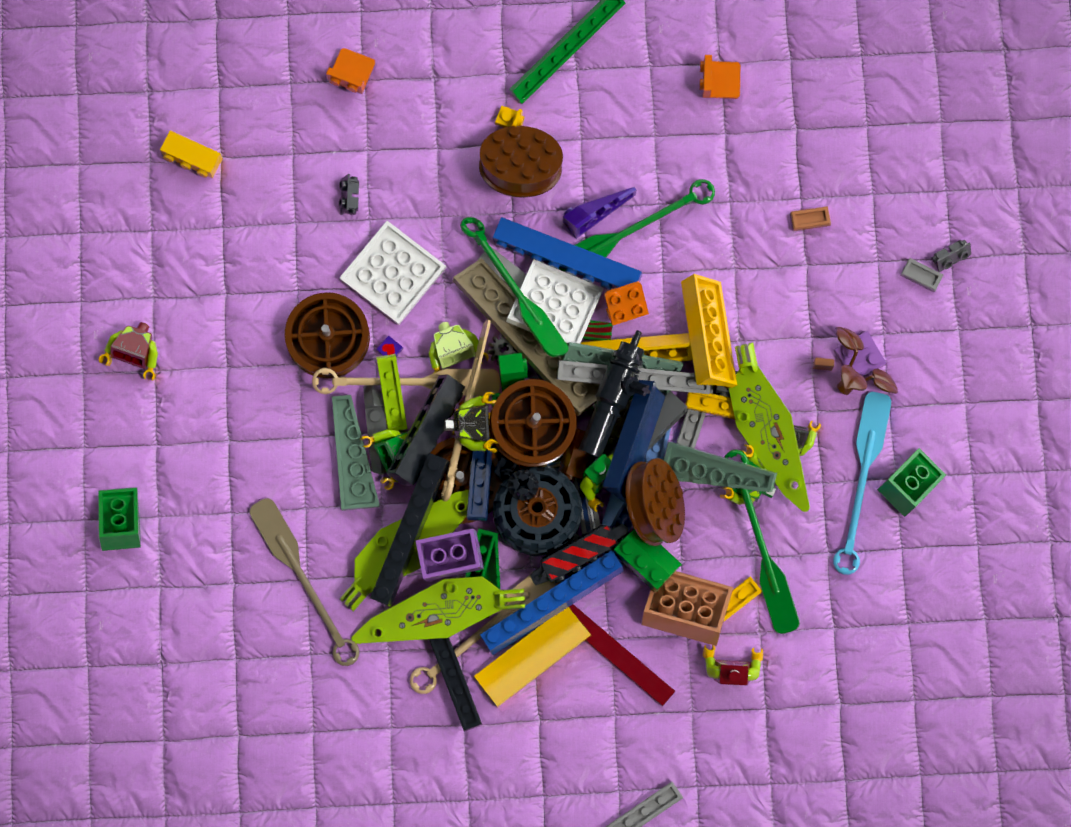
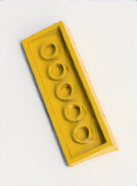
M693 274L682 280L681 286L696 384L733 388L737 385L721 282Z
M568 607L541 624L474 677L498 708L582 644L591 634Z

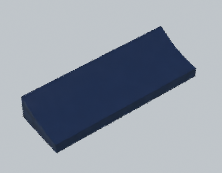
M639 380L640 383L649 385L648 390H650V393H646V396L634 394L603 484L604 488L623 502H626L628 472L635 463L644 462L665 400V396L656 387L655 381Z

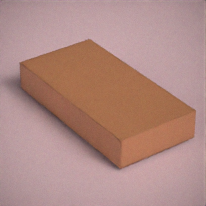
M828 206L790 212L793 231L831 226Z

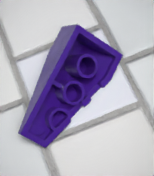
M635 187L578 205L574 209L571 207L564 212L563 223L577 239L633 198L637 190Z

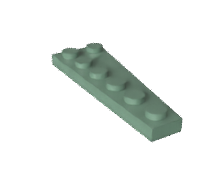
M569 342V350L562 356V361L608 365L610 363L609 359L615 358L612 356L615 350ZM647 355L642 357V368L680 372L683 367V363L680 361ZM659 390L662 394L670 392L669 390Z
M333 396L332 404L341 510L378 508L380 504L365 447H362L364 442L360 440L362 435L352 396Z
M668 442L664 461L670 465L680 482L773 492L777 473L674 442Z

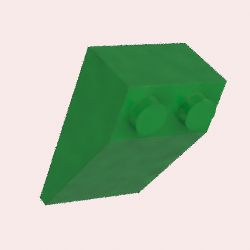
M918 448L877 490L905 517L936 487L946 474Z
M137 487L98 491L99 540L102 551L141 548Z

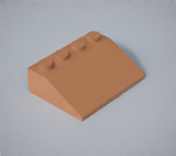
M676 571L656 593L651 589L641 625L717 646L733 587Z

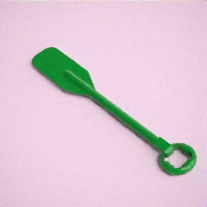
M706 179L696 180L691 184L689 194L673 204L618 233L593 235L575 246L607 257L621 239L692 202L701 205L711 202L715 196L714 185ZM701 183L707 184L708 191L712 192L711 196L703 198V201L698 200L695 192H692L693 188L701 186Z
M474 217L464 218L460 222L462 232L474 238L479 246L481 245L518 299L521 318L545 353L552 357L565 355L569 350L567 343L546 313L525 297L488 244L487 238L484 235V224ZM474 223L479 231H470L466 224Z
M731 450L724 456L725 458H732L739 454L742 456V463L749 465L746 454L740 450ZM740 488L762 557L760 586L773 627L780 634L792 632L799 627L800 621L786 576L768 554L749 490Z

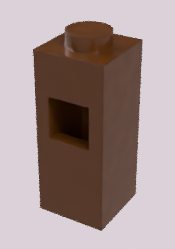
M576 429L571 444L563 453L558 469L570 481H575V478H583V473L586 470L590 455L578 450L585 431Z

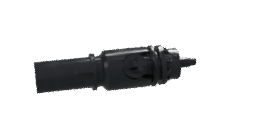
M636 330L630 343L621 341L619 348L613 352L612 356L615 358L609 359L610 363L607 365L596 392L597 403L596 405L593 404L594 411L578 450L593 457L600 458L603 455L616 420L621 417L619 414L620 410L626 408L630 397L635 393L642 396L650 393V390H648L649 385L640 383L638 381L639 376L635 375L641 373L638 367L642 368L643 366L642 357L645 352L637 347L642 334L639 330Z

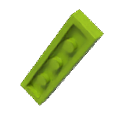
M396 354L376 357L388 429L405 430L407 429Z

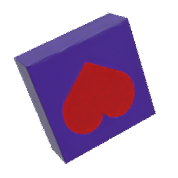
M388 336L376 350L382 356L396 354L397 357L404 348Z

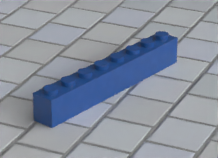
M501 217L493 235L495 245L500 248H511L518 255H529L532 260L547 262L549 266L556 269H565L566 273L576 276V274L583 276V279L587 282L594 283L595 281L601 283L600 286L608 290L637 281L640 282L642 278V271L503 217Z
M611 550L525 605V608L519 609L489 628L480 636L491 654L494 655L624 572L623 566Z

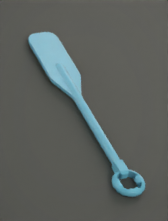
M878 392L868 393L864 400L856 440L861 464L859 481L845 548L835 553L833 558L835 569L844 575L854 573L860 565V558L853 550L868 470L883 448L889 419L891 399L888 395ZM840 553L852 554L855 557L852 564L853 570L849 571L848 568L844 567L841 569L837 563H840L841 558L839 556Z

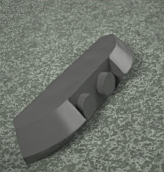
M365 385L363 387L369 437L387 429L381 385ZM372 442L369 447L372 472L383 475L387 471L374 447L376 442Z

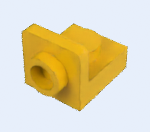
M501 106L495 125L504 128L522 126L525 119L523 110L519 109L516 111Z

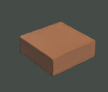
M815 358L813 369L832 371L835 360Z

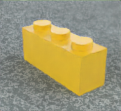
M171 130L160 148L165 160L172 163L176 161L180 163L182 168L186 170L191 168L204 178H207V176L213 178L223 159L221 153Z

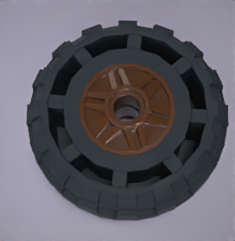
M538 466L518 469L529 470L535 474L539 481L538 492L529 500H517L509 493L508 480L505 479L501 483L493 502V519L496 529L504 542L514 550L530 556L548 555L569 543L579 529L582 518V504L578 490L566 475L554 468ZM517 479L520 484L519 489L525 488L529 491L527 487L528 480L522 482ZM535 507H539L542 509V511L536 513L533 511V509Z

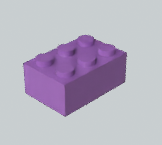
M475 529L416 540L422 577L426 581L484 569L477 531Z

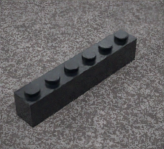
M448 374L438 376L386 474L404 486L414 485L418 481L419 473L425 464L428 454L435 449L439 436L446 429V420L454 414L457 402L463 397L464 385Z

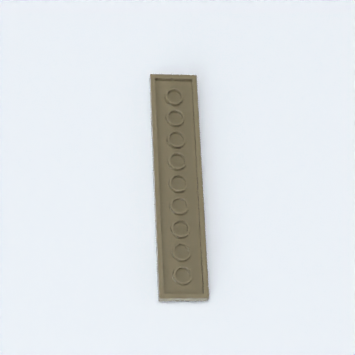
M482 258L453 277L452 281L491 321L519 353H522V357L526 358L535 371L545 381L554 384L568 396L577 416L597 403L595 395L600 384L557 380L558 360L562 361L563 355L557 357L547 355L532 332L506 322L516 296Z

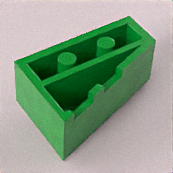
M522 353L499 356L502 392L510 385L527 378L526 358L522 359Z
M478 529L477 536L484 569L468 572L465 578L483 576L500 589L498 533Z

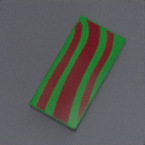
M590 320L582 340H611L612 323Z

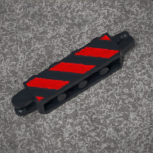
M601 524L558 550L544 556L540 560L541 566L530 574L535 585L547 581L557 583L563 580L565 574L570 571L575 573L582 569L581 565L589 562L591 564L599 559L600 554L604 552L607 554L611 550L614 551L615 546L619 544L617 540L624 537V535L626 536L629 530L628 527L618 524L610 528L607 525Z

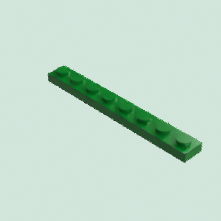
M600 0L509 89L518 103L523 104L626 4L625 1Z

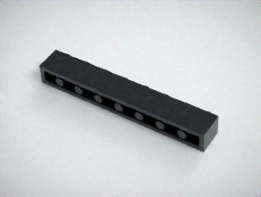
M431 453L428 454L370 599L390 607L392 606L415 550L416 540H419L450 464L447 459Z

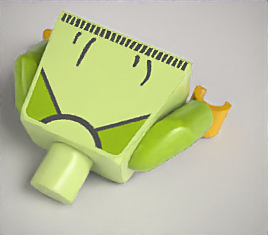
M443 322L438 326L440 331L434 334L435 340L431 342L428 353L431 367L434 368L435 373L440 371V366L444 369L474 357L479 340L475 334L466 329H461L459 325L450 327L448 322ZM484 352L483 356H485L486 360L488 361L489 356L487 353Z

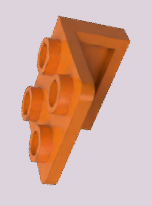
M342 48L333 68H328L326 73L327 80L335 86H342L351 92L363 94L375 66V60Z
M705 55L704 61H700V72H703V79H700L699 90H703L702 98L738 99L740 97V63L712 61V55Z
M639 281L606 291L604 294L608 307L606 309L607 316L613 326L649 314L642 284Z

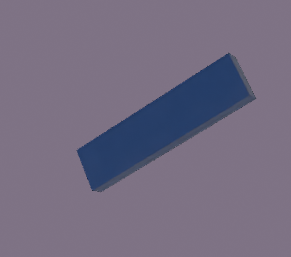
M488 449L486 451H472L467 520L487 521L492 452Z

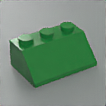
M635 529L613 551L655 593L682 565L661 544L658 546L646 544L639 537Z

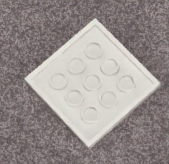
M386 221L341 275L340 280L392 321L400 325L443 273L446 265L390 222Z
M533 259L520 290L525 297L546 313L568 345L569 342L581 343L604 288ZM516 298L506 322L530 331L521 318L518 299Z

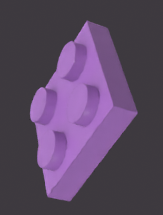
M868 331L859 335L864 349L862 351L858 350L852 365L855 371L863 377L872 373L874 369H879L887 364ZM843 345L835 348L834 351L842 365H849L854 354L853 350H849Z

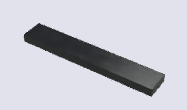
M450 638L429 639L463 731L481 726L482 722Z

